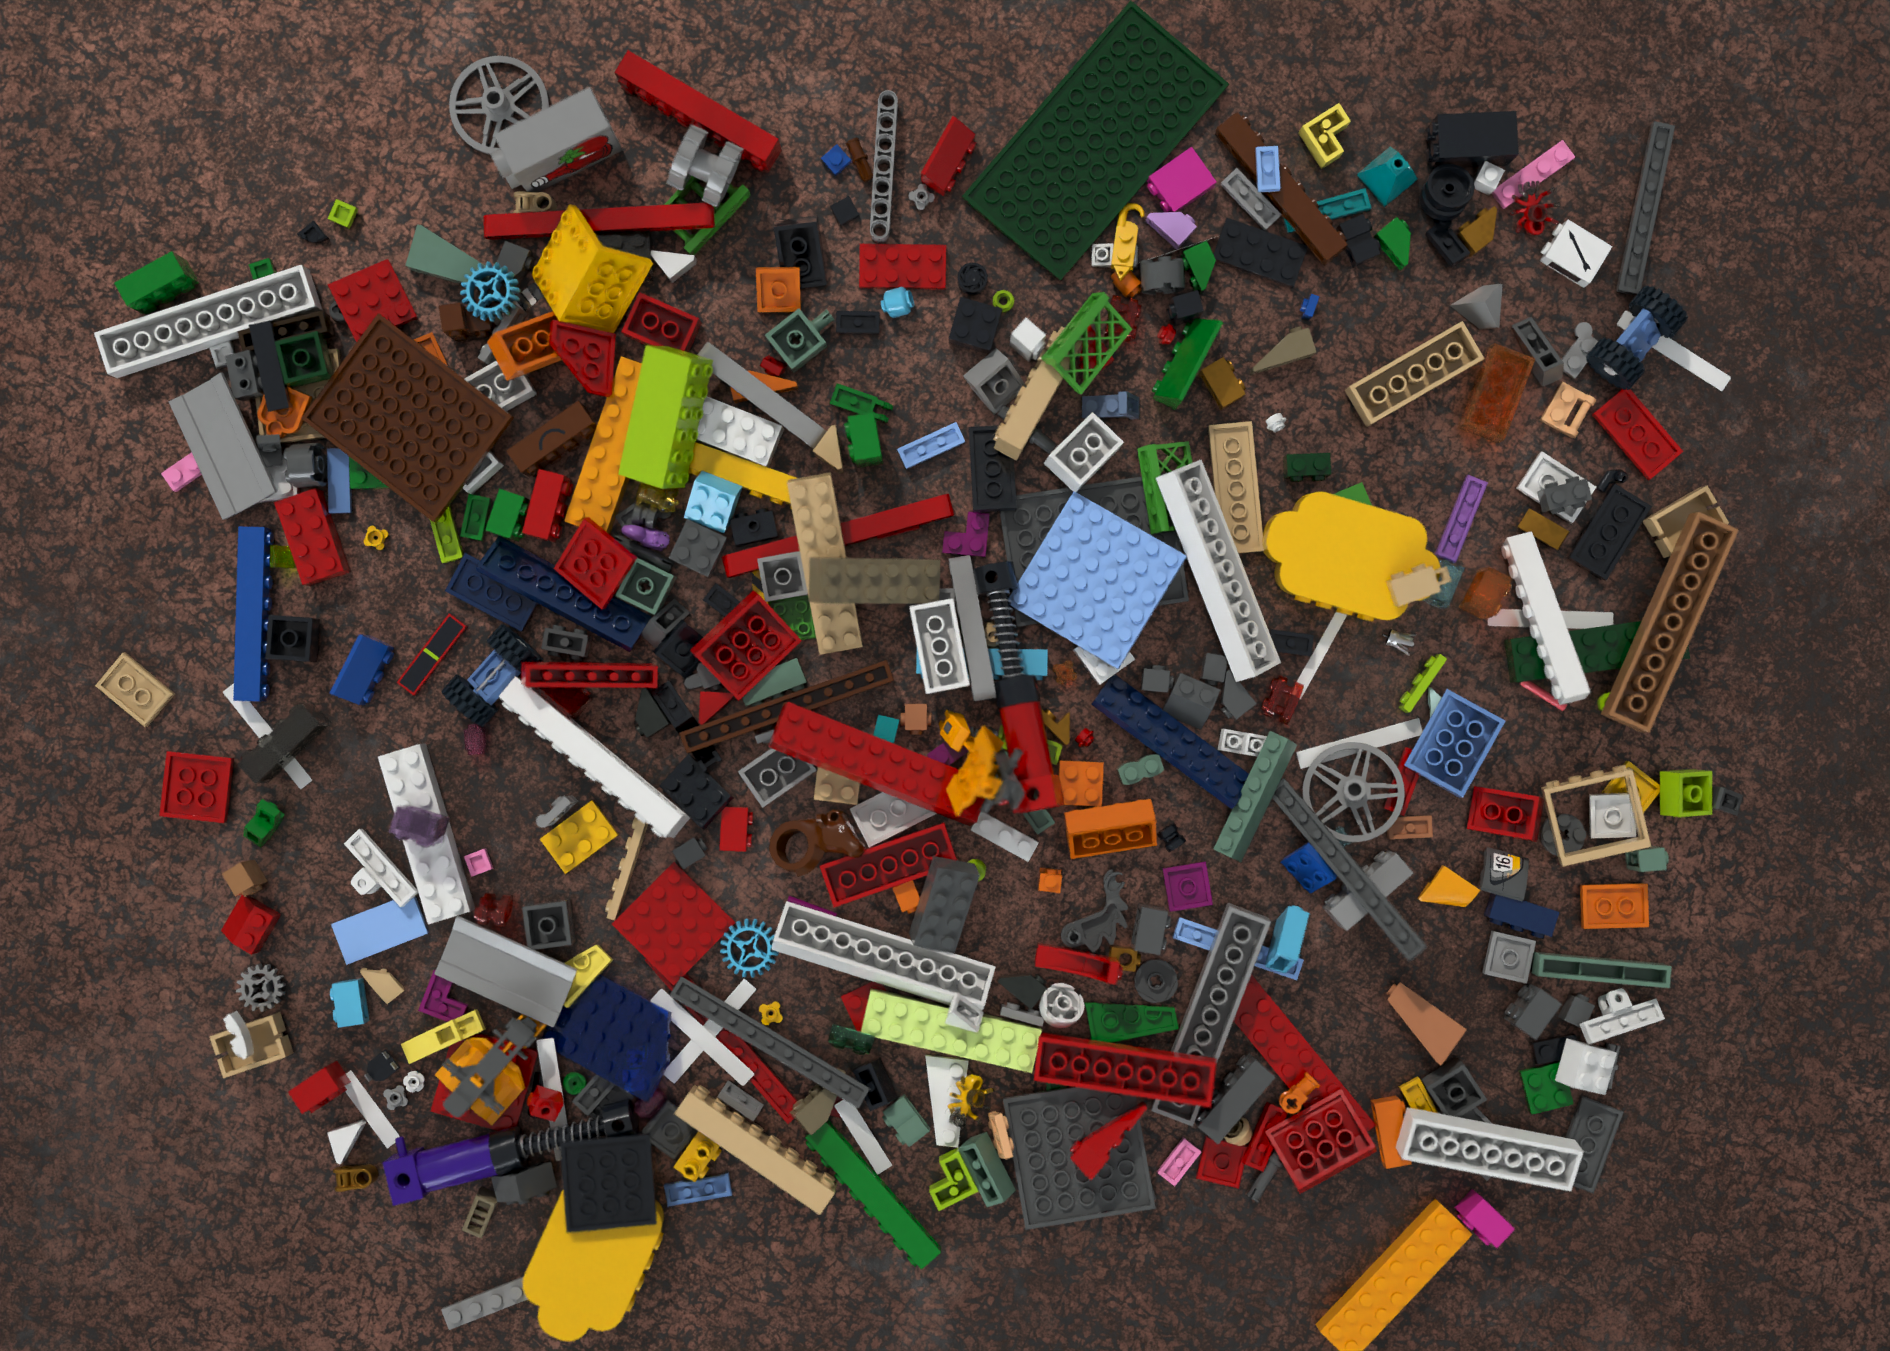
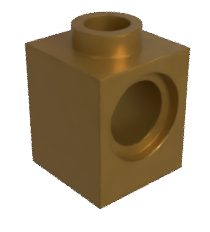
M1110 945L1109 957H1115L1119 961L1121 954H1130V961L1127 964H1121V966H1123V971L1136 972V966L1140 967L1141 954L1138 951H1134L1132 947Z

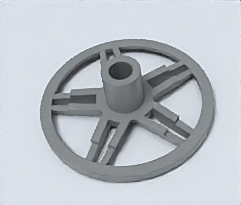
M490 56L472 63L459 75L450 94L449 110L456 131L472 148L491 155V153L500 149L494 148L496 142L494 134L499 132L503 119H507L514 124L518 123L519 121L512 117L515 112L524 119L530 117V115L518 108L514 103L534 84H537L541 94L542 110L549 107V97L543 81L529 65L512 57ZM490 64H511L521 68L528 74L521 79L518 78L505 89H501ZM482 66H487L495 87H489ZM478 69L484 88L483 97L457 101V95L462 83L473 71ZM533 78V81L521 89L515 96L511 94ZM482 105V109L456 110V107ZM457 114H486L482 144L467 135L458 120ZM494 121L497 122V124L495 127L490 147H488L487 144L489 141L492 122Z
M1358 742L1341 743L1323 751L1315 758L1307 770L1303 782V800L1312 810L1309 787L1313 773L1337 791V794L1315 814L1320 816L1337 800L1342 805L1321 821L1325 823L1347 807H1350L1363 835L1352 836L1341 834L1328 828L1337 840L1352 843L1372 840L1386 832L1400 815L1404 803L1402 776L1392 759L1376 747ZM1346 749H1359L1348 777L1321 764L1325 758L1335 752ZM1362 750H1365L1367 753L1362 775L1358 776L1355 775ZM1371 753L1381 758L1389 766L1397 784L1366 782ZM1319 767L1339 779L1338 785L1316 771V768ZM1371 789H1398V793L1371 795ZM1397 797V803L1391 817L1384 825L1375 830L1367 801ZM1363 807L1371 831L1368 834L1357 812V809Z

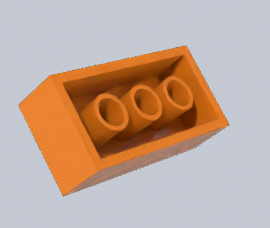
M553 311L495 332L487 341L507 381L562 360L549 344L550 322L552 320L559 321Z
M1151 799L1064 812L1066 837L1071 859L1157 846L1156 818Z

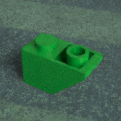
M1207 240L1183 251L1181 255L1184 262V271L1188 270L1191 277L1189 279L1190 285L1194 291L1198 290L1199 295L1205 291L1216 261Z

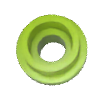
M998 291L993 296V306L1002 308V312H1007L1014 305V297L1009 291ZM1001 298H1005L1007 300V304L1001 305L999 303V300Z

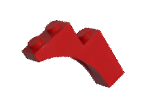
M1037 943L1035 967L1082 975L1115 985L1117 979L1121 980L1123 966L1115 957L1091 954L1086 950Z

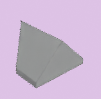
M1503 284L1481 286L1449 306L1478 329L1499 328Z

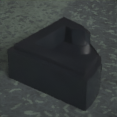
M314 220L297 233L303 240L310 243H322L329 239Z

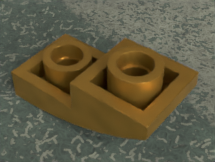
M1530 508L1518 525L1519 529L1525 532L1532 531L1534 537L1556 550H1559L1569 534L1568 530Z

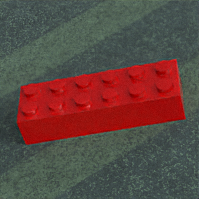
M942 822L866 848L864 854L859 858L846 855L820 865V869L833 907H837L926 876L933 856L957 860L945 823Z

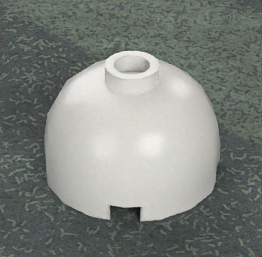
M1055 983L1043 993L1039 1009L1042 1018L1047 1024L1055 1028H1068L1074 1025L1081 1017L1085 1005L1082 996H1078L1074 991V987L1065 983Z

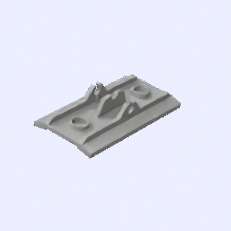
M220 372L211 380L184 395L168 401L222 520H226L277 492L223 373Z
M457 916L434 974L554 1028L578 969Z

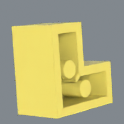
M1340 103L1303 125L1298 132L1321 169L1340 158L1344 152L1335 135L1346 129L1351 120Z

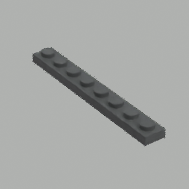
M1656 121L1651 123L1617 283V292L1636 296L1641 290L1675 125Z

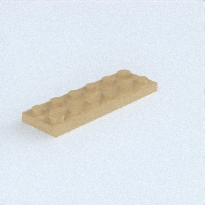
M1252 421L1209 425L1208 435L1214 493L1238 554L1264 551L1262 545L1263 531Z

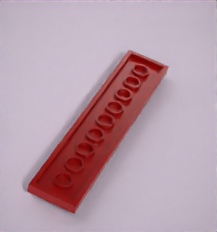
M1251 974L1233 1020L1289 1089L1293 1085L1296 1086L1305 1077L1304 1074L1306 1072L1320 1085L1319 1088H1315L1307 1096L1308 1099L1302 1104L1305 1108L1342 1089L1366 1131L1371 1130L1376 1124Z

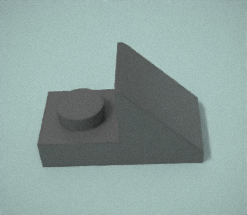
M256 435L258 450L265 466H281L282 445L280 435Z

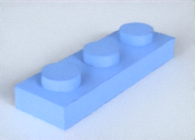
M957 422L897 450L905 468L909 469L965 443V440Z

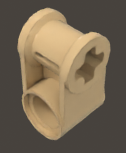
M514 192L516 210L513 213L556 211V202L545 192ZM544 200H549V205L541 209V203Z

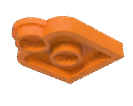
M287 386L292 408L268 412L265 396H263L257 416L260 422L266 425L267 435L279 434L280 439H282L287 433L293 434L298 432L303 423L301 418L309 408L313 396Z

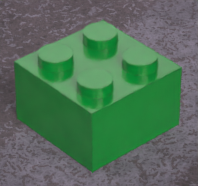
M499 489L485 530L519 542L520 538L523 539L525 536L522 531L530 500Z

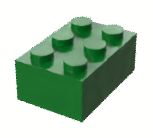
M171 251L116 281L114 284L126 306L142 314H149L155 311L158 305L173 301L178 294L190 292L199 281L188 261Z
M874 412L848 416V423L844 424L848 441H852V444L848 445L852 463H856L857 468L883 464Z

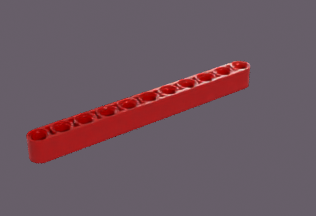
M708 203L579 209L594 234L707 229L715 227L714 206ZM566 210L484 215V238L500 240L551 237L561 220L562 214Z
M950 495L936 496L841 523L844 545H852L877 538L881 534L897 532V530L903 528H911L914 525L918 526V524L920 526L952 517L955 513ZM796 535L731 553L721 558L727 578H732L758 571V558L797 552L800 549Z

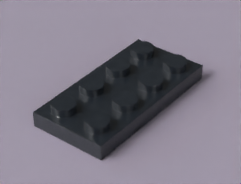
M1226 218L1213 255L1216 262L1293 288L1308 246Z
M1000 425L969 427L973 513L1017 510L1014 459L994 449L996 441L993 439Z
M1612 484L1567 558L1602 580H1607L1652 506L1617 484Z

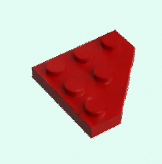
M552 320L549 333V344L588 393L610 397L613 386L616 334Z

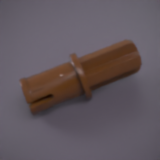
M859 138L850 139L847 141L846 146L852 156V164L856 165L861 179L864 182L869 181L873 178V173L867 162L868 155L864 153Z

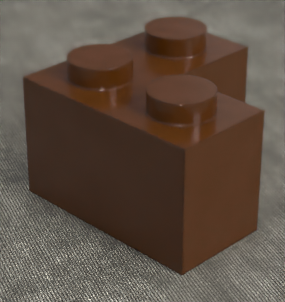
M460 302L439 305L442 332L457 342L468 340L467 337L471 336L487 338L494 330V323L489 320V317L485 321L480 319V315L477 318L472 315L473 311H467V306Z

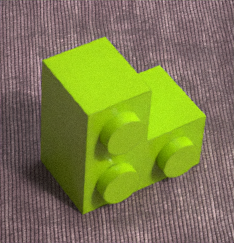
M958 1148L939 1156V1163L946 1178L930 1185L929 1192L940 1211L977 1193L978 1188Z

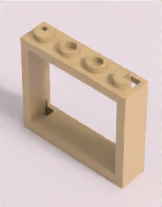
M1620 765L1613 767L1610 772L1604 773L1603 770L1591 772L1589 777L1581 778V775L1569 777L1567 782L1559 783V780L1547 782L1545 787H1541L1560 865L1567 866L1651 847L1633 769ZM1624 777L1638 837L1565 853L1550 793Z

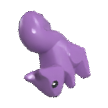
M625 525L621 529L626 537L638 541L642 546L650 549L663 551L670 543L667 532L655 528Z

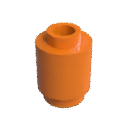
M1131 270L1121 281L1116 272L1110 276L1113 280L1112 283L1126 298L1128 296L1133 298L1142 290L1139 287L1141 281Z

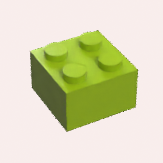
M1696 769L1660 771V815L1673 817L1712 815V771Z

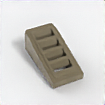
M480 1187L462 1231L481 1239L483 1238L498 1203L495 1192ZM477 1205L489 1209V1211L479 1208ZM474 1214L484 1217L485 1220L475 1216ZM472 1221L479 1225H482V1228L470 1224V1222Z

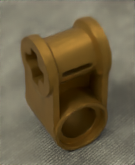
M371 1164L347 1165L333 1169V1173H336V1192L366 1188L378 1178V1170ZM362 1172L368 1174L369 1181L363 1179Z

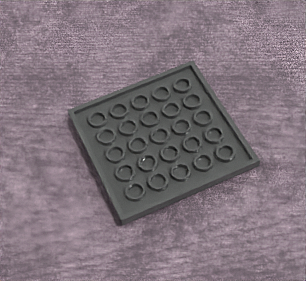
M1071 1086L1003 1098L1005 1115L1009 1125V1138L1012 1139L1014 1145L1012 1154L1025 1230L1156 1209L1140 1118L1130 1131H1124L1123 1134L1125 1136L1120 1145L1109 1150L1111 1152L1110 1158L1092 1180L1070 1159V1154L1072 1153L1070 1148L1077 1140L1081 1142L1087 1135L1136 1106V1096Z

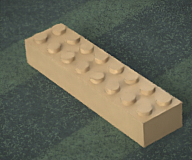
M831 472L787 481L808 597L810 557L847 558ZM810 602L819 655L863 647L855 603Z
M694 1084L674 1114L820 1215L835 1194L837 1183L834 1181L836 1179L827 1172L823 1174L818 1171V1167L810 1160L805 1162L793 1148L789 1147L787 1149L782 1146L781 1140L774 1135L769 1137L757 1123H749L745 1120L746 1117L742 1116L737 1110L733 1112L718 1097L715 1099L710 1096L708 1089L701 1085L697 1087Z

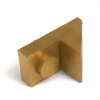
M1041 709L1044 725L1067 746L1070 741V712H1067L1055 723L1056 717L1048 709L1045 711Z

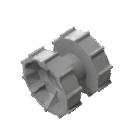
M691 125L675 155L666 184L684 191L685 186L691 176L707 183L702 201L719 207L734 177L744 149L733 143L726 142L718 157L703 150L708 132L695 125Z

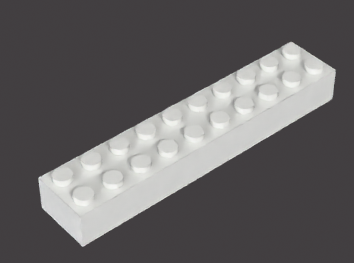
M299 265L95 332L94 334L107 374L120 378L227 341L238 339L237 331L249 329L251 324L265 321L277 322L321 311L322 307L310 270L303 265Z
M1202 460L1157 477L1159 489L1163 495L1235 681L1238 682L1256 677L1280 664V658Z
M515 676L499 695L503 700L502 705L506 709L516 714L519 713L520 716L518 718L527 726L530 725L533 728H537L535 730L536 734L544 740L552 741L553 744L551 746L559 753L568 754L570 756L568 760L573 765L586 769L585 775L593 781L601 782L603 784L601 788L608 794L618 796L620 798L618 802L626 809L635 810L637 812L635 816L643 823L651 824L653 826L651 830L658 836L674 838L690 819L685 812L535 687L523 686L521 678Z
M788 901L785 903L771 950L947 1005H950L954 993L958 992L980 1010H983L995 970V966L947 951L913 946L912 941Z

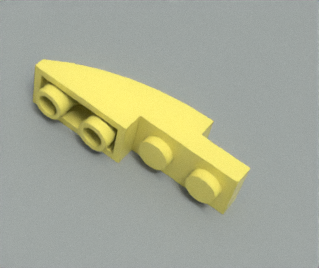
M478 1009L418 1035L402 1043L401 1046L408 1063L411 1064L484 1031L486 1028Z

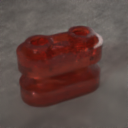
M1112 295L1110 304L1117 312L1126 313L1125 321L1132 328L1131 332L1124 339V342H1130V339H1135L1137 326H1134L1135 317L1139 318L1142 305L1138 304V300L1129 298L1128 304L1120 303L1121 296ZM1106 323L1104 337H1109L1108 323ZM1114 323V333L1121 334L1124 329Z
M1279 675L1277 678L1273 677L1269 689L1272 691L1269 698H1264L1260 709L1263 710V715L1272 718L1274 713L1279 714V722L1288 725L1304 685L1295 681L1292 687L1286 685L1288 678ZM1283 693L1288 695L1284 707L1278 705Z
M485 893L484 897L480 898L479 907H475L474 920H477L478 925H488L490 920L494 919L495 926L506 927L512 914L513 895L503 894L499 901L496 900L495 893Z

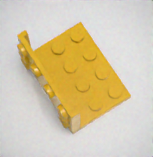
M569 204L566 211L562 214L557 228L553 231L549 243L543 249L542 256L537 265L534 266L531 275L559 321L614 333L653 263L649 258L602 246L578 207Z

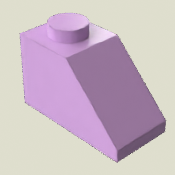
M1182 212L1150 213L1145 220L1176 250L1191 236L1197 227L1194 219L1188 214L1184 215Z

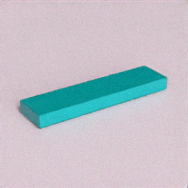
M1366 188L1317 201L1320 212L1323 215L1329 216L1332 221L1372 209ZM1283 217L1287 234L1295 232L1292 226Z

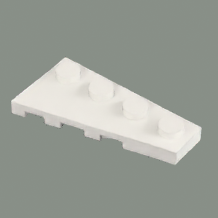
M925 1054L936 1145L958 1148L962 1120L960 1107H954L955 1111L952 1112L948 1108V1104L961 1102V1100L951 1097L949 1094L953 1092L961 1095L955 1083L961 1081L962 1076L964 1079L967 1076L968 1059Z

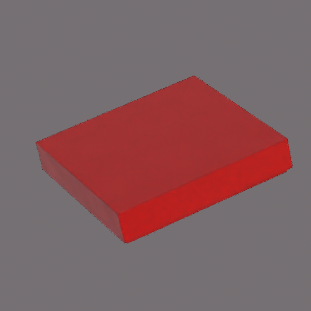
M1205 1135L1196 1179L1239 1189L1245 1165L1242 1163L1248 1145L1237 1146L1228 1143L1225 1139H1222L1217 1144L1208 1135Z

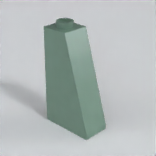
M417 224L405 266L411 271L461 284V282H468L464 277L465 274L469 276L473 274L470 268H474L476 271L479 270L478 264L480 262L427 228ZM486 276L480 281L488 282L491 276Z

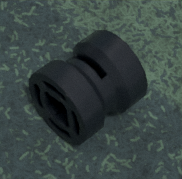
M1171 823L1157 833L1158 838L1164 841L1168 852L1175 850L1186 842L1184 836L1178 833V827L1175 823Z

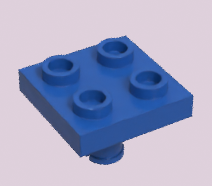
M1310 843L1285 856L1281 861L1287 871L1310 894L1334 881L1337 877L1336 873Z

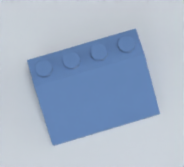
M1446 689L1404 766L1440 788L1462 798L1502 729L1505 720Z

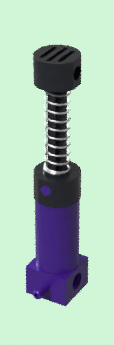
M631 1099L606 1104L602 1108L603 1118L598 1115L596 1120L589 1118L588 1122L581 1120L580 1124L573 1122L571 1126L565 1124L563 1128L556 1126L555 1130L548 1128L546 1132L540 1130L538 1134L532 1132L530 1136L522 1134L521 1129L518 1126L427 1150H424V1147L407 1150L404 1137H397L395 1143L398 1153L393 1154L383 1162L392 1204L395 1206L419 1200L432 1191L527 1169L529 1154L534 1157V1153L537 1152L542 1155L545 1150H548V1152H551L553 1148L559 1150L561 1141L601 1138L600 1136L604 1135L606 1137L640 1134L634 1104ZM618 1119L622 1120L624 1125L620 1124Z

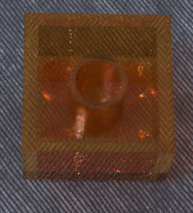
M1489 566L1478 569L1458 608L1481 620L1492 618L1493 615L1496 616L1502 607L1500 602L1503 596L1506 597L1512 588L1510 584L1512 578Z

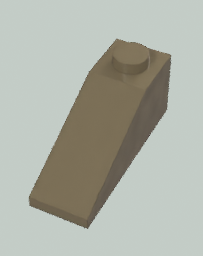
M1302 326L1289 330L1290 333L1250 370L1251 375L1313 356L1316 353V349L1309 328L1302 329Z

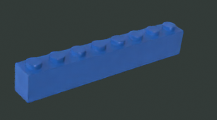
M238 526L233 701L266 702V697L269 696L270 692L269 685L267 684L270 664L265 657L269 610L272 608V599L269 597V591L273 585L270 567L273 566L271 545L274 543V535L271 529L266 527Z

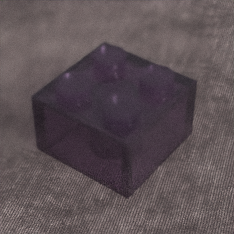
M409 804L401 805L396 808L389 832L394 833L397 839L405 841L414 839L417 840V845L423 847L434 846L443 842L450 817Z

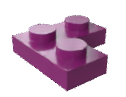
M968 512L966 533L944 531L942 553L986 557L989 514Z
M435 969L418 1011L446 1022L465 1015L468 1004L449 997L454 983L435 975Z

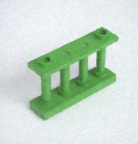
M691 176L684 191L678 189L664 205L688 204L683 198L691 190L703 198L705 189L698 183L699 179ZM730 183L727 190L730 198L725 203H720L719 207L714 206V228L700 229L695 236L693 234L690 235L686 230H673L685 241L683 248L688 255L695 256L750 197L749 190L743 184L738 188Z

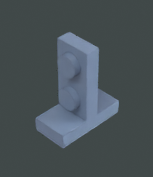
M1127 391L1119 392V395L1082 396V418L1086 419L1093 412L1098 418L1127 417L1131 420L1140 419V398Z

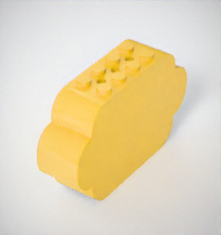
M1314 492L1302 496L1295 503L1292 511L1272 516L1266 523L1263 531V552L1268 559L1276 563L1274 571L1275 580L1284 592L1295 595L1294 600L1310 603L1311 600L1315 601V606L1330 610L1332 607H1336V612L1350 616L1356 613L1358 614L1357 618L1373 622L1374 619L1392 620L1402 615L1406 610L1408 603L1399 607L1394 606L1386 581L1391 580V575L1402 571L1404 575L1413 572L1412 567L1425 564V567L1432 566L1433 570L1441 568L1437 557L1425 549L1427 533L1424 526L1418 520L1326 492ZM1437 573L1435 576L1437 581H1439L1440 574ZM1429 596L1424 597V598H1421V599H1418V600H1416V601L1424 600V599L1428 598Z
M562 1191L523 1278V1291L526 1297L532 1303L540 1306L538 1321L545 1333L562 1341H574L582 1337L589 1328L597 1331H606L614 1328L622 1320L625 1311H631L637 1295L634 1294V1291L639 1292L646 1275L643 1271L649 1270L655 1255L652 1251L653 1249L658 1250L664 1235L661 1232L664 1222V1211L656 1199L657 1224L566 1233L564 1192Z

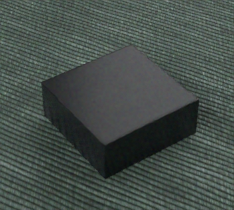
M849 196L830 206L840 226L860 217Z

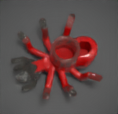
M1531 181V186L1530 182H1526L1523 185V191L1522 185L1519 184V194L1523 195L1528 201L1525 202L1520 200L1518 196L1512 195L1515 203L1526 206V208L1510 212L1511 216L1524 213V216L1516 223L1518 226L1516 233H1519L1522 229L1523 222L1525 231L1530 235H1540L1545 229L1544 221L1559 225V221L1547 217V208L1558 207L1561 203L1538 204L1544 196L1555 191V188L1552 187L1548 191L1542 192L1536 199L1535 196L1539 191V181H1536V185L1534 181Z

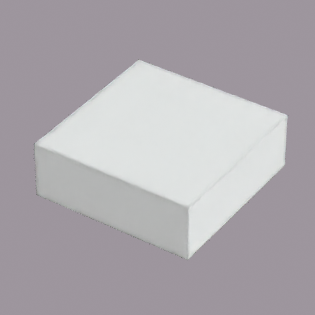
M232 341L209 347L217 369L227 366L225 356L236 353Z

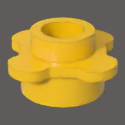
M375 526L368 527L364 544L368 547L374 546L377 550L384 549L385 538L389 535L388 531L385 529L378 530Z
M774 1001L768 1005L762 1004L759 1007L763 1017L761 1020L762 1024L769 1025L771 1022L780 1023L783 1016L780 1014V1004Z

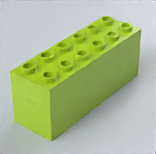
M646 345L618 472L619 475L661 489L685 488L689 479L690 463L694 457V444L698 438V426L703 416L704 399L708 394L709 377L713 372L712 359L669 346Z

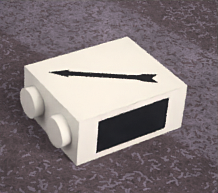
M1570 220L1565 221L1563 224L1559 223L1552 232V235H1554L1551 243L1547 242L1541 250L1543 256L1540 261L1584 288L1591 283L1612 246Z

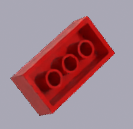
M314 488L274 502L302 585L313 586L351 572L332 516L328 513V504L322 490Z

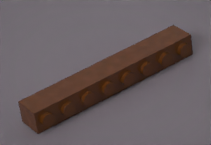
M1236 112L1217 127L1215 135L1257 185L1256 147H1265L1266 145L1264 144L1263 137L1251 129L1249 120L1244 115L1241 116ZM1279 162L1280 191L1263 193L1325 266L1345 250L1347 239L1342 232L1335 230L1329 216L1323 215L1320 212L1318 203L1305 194L1303 185L1299 181L1295 182L1291 177L1292 174L1286 165L1282 166Z

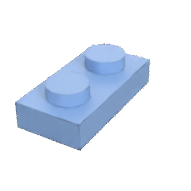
M1278 146L1256 147L1257 192L1280 191Z

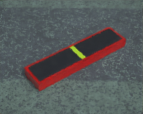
M449 613L396 683L416 696L468 626Z

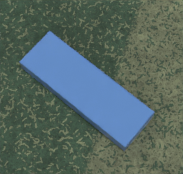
M327 448L328 513H352L349 456L339 448Z
M729 1173L706 1176L703 1179L697 1178L695 1182L688 1179L664 1184L667 1207L727 1197L733 1194Z

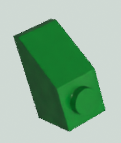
M1396 217L1373 238L1378 239L1381 249L1401 271L1409 261L1411 233L1407 223Z

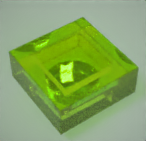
M270 546V567L294 568V559L289 546Z

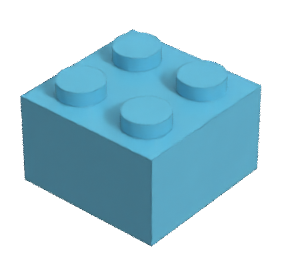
M701 471L694 481L683 518L725 533L731 524L730 519H733L743 486Z

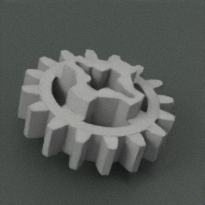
M257 964L255 968L253 966L248 967V972L241 973L244 979L237 981L241 988L237 989L236 992L242 993L239 1001L245 999L244 1007L252 1005V1011L260 1008V1011L263 1012L267 1010V1007L272 1009L275 1007L274 1003L278 1004L282 1001L279 996L285 995L286 992L281 990V987L286 986V983L280 982L284 976H277L278 968L270 970V964L265 965L264 968L262 964ZM262 973L265 974V976L260 978L259 976H255V974ZM263 983V986H262V990H263V991L259 992V991H260L259 989H260V987H261L259 984ZM260 997H262L263 999H267L268 1001L260 1002L257 1000Z

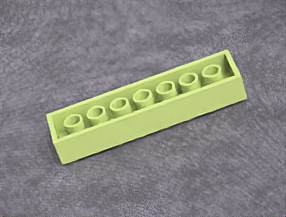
M870 989L861 1034L1032 1073L1038 1049V1040L1042 1032L1040 1026L983 1013L979 1031L972 1032L945 1024L949 1005L884 990Z

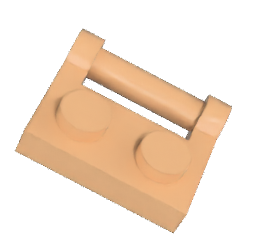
M1561 382L1540 421L1571 438H1576L1579 433L1577 431L1589 408L1594 406L1596 399L1565 382ZM1579 400L1583 403L1569 427L1564 423L1576 401Z

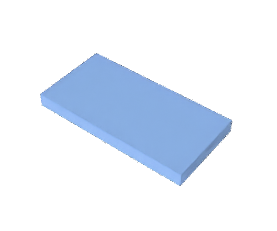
M416 896L404 907H400L392 900L331 924L346 965L429 933Z

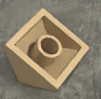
M833 425L814 448L813 453L836 472L844 474L836 425Z

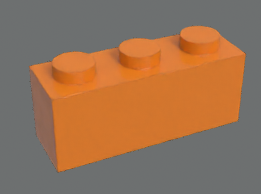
M1396 1095L1370 1100L1373 1119L1376 1124L1375 1130L1382 1165L1386 1169L1411 1165L1412 1161L1402 1159L1396 1149L1404 1120L1403 1114L1406 1113L1404 1102L1400 1101Z

